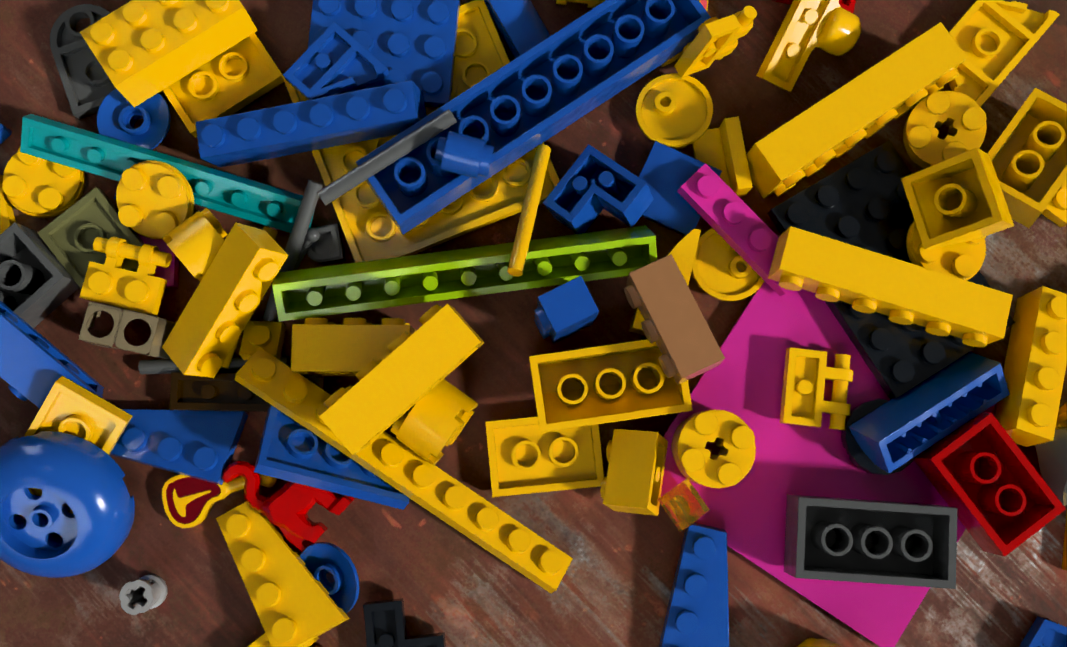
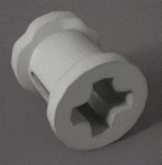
M154 574L145 575L136 581H130L121 588L119 593L121 608L131 615L145 613L149 609H154L165 601L167 585L160 576Z

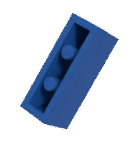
M582 276L538 296L537 309L534 310V322L542 338L550 337L553 344L591 326L599 310Z

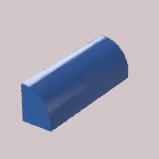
M484 0L490 16L515 59L551 36L531 0Z
M969 352L903 395L889 400L849 426L850 431L868 458L882 470L891 473L1010 395L1001 363Z

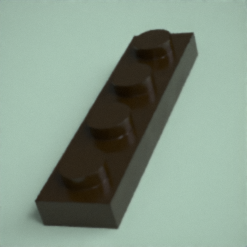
M171 372L169 410L268 412L270 404L236 382V373H217L214 378L183 375L181 372ZM302 375L323 389L324 376Z

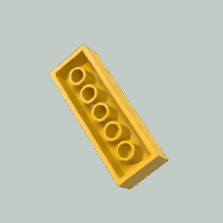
M942 22L938 23L756 142L746 154L753 185L763 199L772 193H775L777 197L783 195L803 177L806 176L808 178L826 166L825 163L834 157L839 158L855 147V144L864 137L868 139L884 128L885 124L893 118L895 120L914 108V105L919 101L943 89L945 84L959 75L956 68L968 59Z

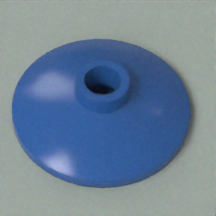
M114 89L104 98L97 113V128L100 135L150 150L155 149L165 139L171 122L168 104L159 93L134 108L117 89ZM138 119H144L142 125L135 129V122Z
M317 542L308 546L300 555L301 559L305 562V567L317 581L322 583L335 604L342 608L345 613H348L355 606L359 595V578L352 560L340 547L329 542Z

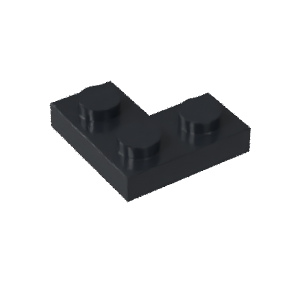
M403 598L366 602L363 605L367 647H446L445 632L407 637Z

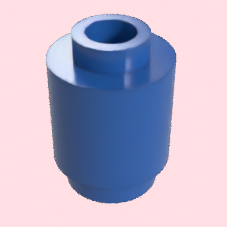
M449 131L447 138H439L435 160L442 162L440 170L476 179L478 175L487 177L495 146L485 144L486 140Z

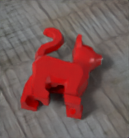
M236 461L228 465L222 475L225 483L232 481L238 476H242L245 479L244 499L249 506L262 513L271 524L277 525L286 540L301 552L314 544L328 529L322 522L314 523L309 519L307 513L315 503L339 516L355 499L354 497L290 481L272 496L264 497L259 494L260 476L258 473H254L255 466L245 461Z

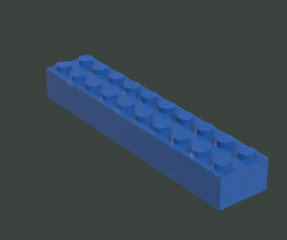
M605 0L356 161L357 166L361 165L449 109L452 112L457 123L366 180L404 235L680 53L699 33L698 27L711 17L699 0ZM449 131L486 140L485 144L495 146L488 176L478 175L476 179L440 170L442 162L435 160L439 138H447Z

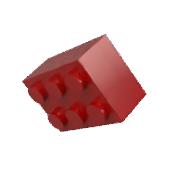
M992 413L979 414L914 458L916 464L948 506L957 508L958 519L984 552L1005 557L1066 510Z

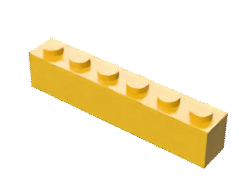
M792 226L785 230L778 238L768 279L778 281L779 286L792 291L804 289L816 293L815 297L820 300L846 302L852 304V308L858 312L868 314L878 312L889 316L888 319L894 323L902 325L917 324L926 327L925 331L932 335H952L962 338L963 344L978 348L986 347L987 344L1004 339L1013 297L1012 294Z

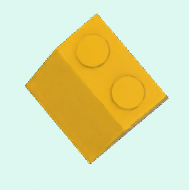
M974 148L901 178L923 247L926 250L976 240L1014 226L990 155L979 148Z

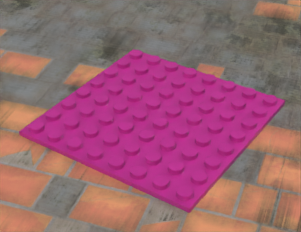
M764 281L720 346L725 359L719 366L704 372L690 393L693 411L677 413L663 435L668 441L660 501L691 522L724 529L727 532V546L877 646L895 647L930 587L795 578L784 572L787 494L948 506V504L914 460L902 471L888 475L867 473L855 466L849 459L850 456L847 454L846 448L843 447L841 440L842 430L829 429L830 414L822 413L821 427L780 423L786 349L789 347L826 351V367L833 368L835 354L851 355L850 370H853V382L848 383L847 404H851L850 411L864 402L876 399H890L825 301L816 298V293L804 289L800 291L788 290L784 295L779 296ZM825 379L823 401H831L833 381ZM997 403L982 413H992L995 415ZM707 410H725L740 417L752 429L755 435L756 455L749 473L738 484L725 488L702 486L684 477L675 463L671 450L673 435L682 421L697 412ZM717 440L706 443L705 449L711 452L709 458L713 454H719L720 448L716 446ZM958 517L957 542L966 529Z

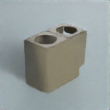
M89 301L79 340L95 346L171 359L162 346L176 322L123 309L124 311L122 312V308ZM102 311H106L112 316L114 327L109 335L102 338L94 337L90 334L88 328H93L95 318L100 317ZM134 319L146 321L151 328L149 340L141 346L130 345L124 337L126 325Z

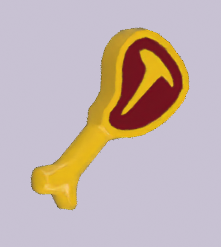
M182 474L173 476L165 482L162 488V501L165 513L175 526L193 528L207 518L214 503L226 498L233 492L244 489L245 479L242 476H238L228 483L223 481V484L219 485ZM259 474L260 485L267 488L275 485L277 478Z

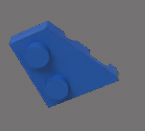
M334 21L283 76L304 97L312 100L343 94L386 78L389 75V71L385 65Z

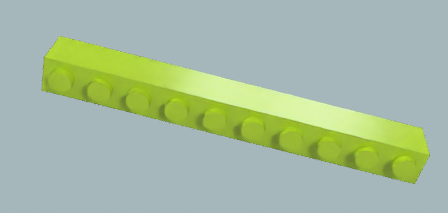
M644 225L530 240L523 274L519 277L512 276L507 272L514 244L512 242L278 272L272 283L278 320L281 322L562 285L579 276H582L584 282L628 276L632 271L657 261L656 235Z

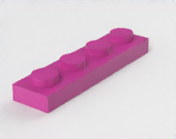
M705 163L677 192L779 296L784 295L788 290L780 287L778 281L768 279L779 237Z

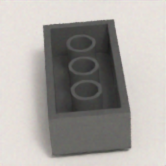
M14 222L0 235V301L32 328H35L71 296L79 286L37 234V231Z
M787 494L784 572L789 575L804 579L956 589L957 508L934 504Z

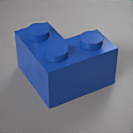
M588 145L544 200L543 204L556 220L576 234H582L587 231L603 209L632 228L654 201V197L645 181L591 145Z

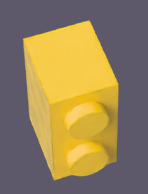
M614 429L613 438L609 440L606 448V458L609 462L607 477L603 478L600 489L605 506L617 512L658 516L668 441L661 434L653 431Z

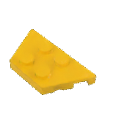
M976 0L949 31L968 58L956 68L959 75L948 82L951 90L970 96L981 107L1060 14L1053 10H1048L1046 13L1027 9L1028 4L1017 1Z

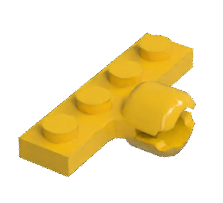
M793 0L756 76L783 90L791 92L810 53L815 47L835 56L844 55L854 47L861 33L862 26L859 17L842 8L839 0Z

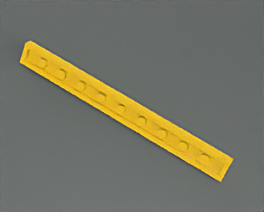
M261 347L254 352L236 373V382L549 593L557 590L573 558L437 466L430 464L385 431L366 448L352 455L319 418L328 409L323 403L331 395L301 374L292 372L289 366Z

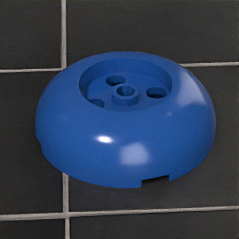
M40 431L37 435L21 438L17 436L0 446V560L24 573L48 578L76 576L95 569L106 562L122 546L134 522V496L129 495L123 480L125 474L120 466L105 451L93 443L78 436L62 432ZM28 488L42 489V495L35 496L30 493Z

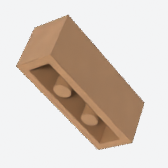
M672 254L629 273L626 283L627 287L624 288L625 295L633 309L639 308L645 320L641 322L642 329L650 343L656 342L662 354L658 357L659 363L667 378L673 377L676 384L679 385L719 366L723 362L725 357Z

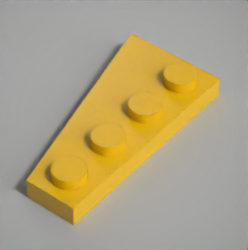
M247 501L216 518L271 647H301L350 619L344 610L339 608L328 595L329 592L322 583L317 581L305 567V562L296 552H293L284 541L283 535L275 525L271 524L262 513L252 509Z

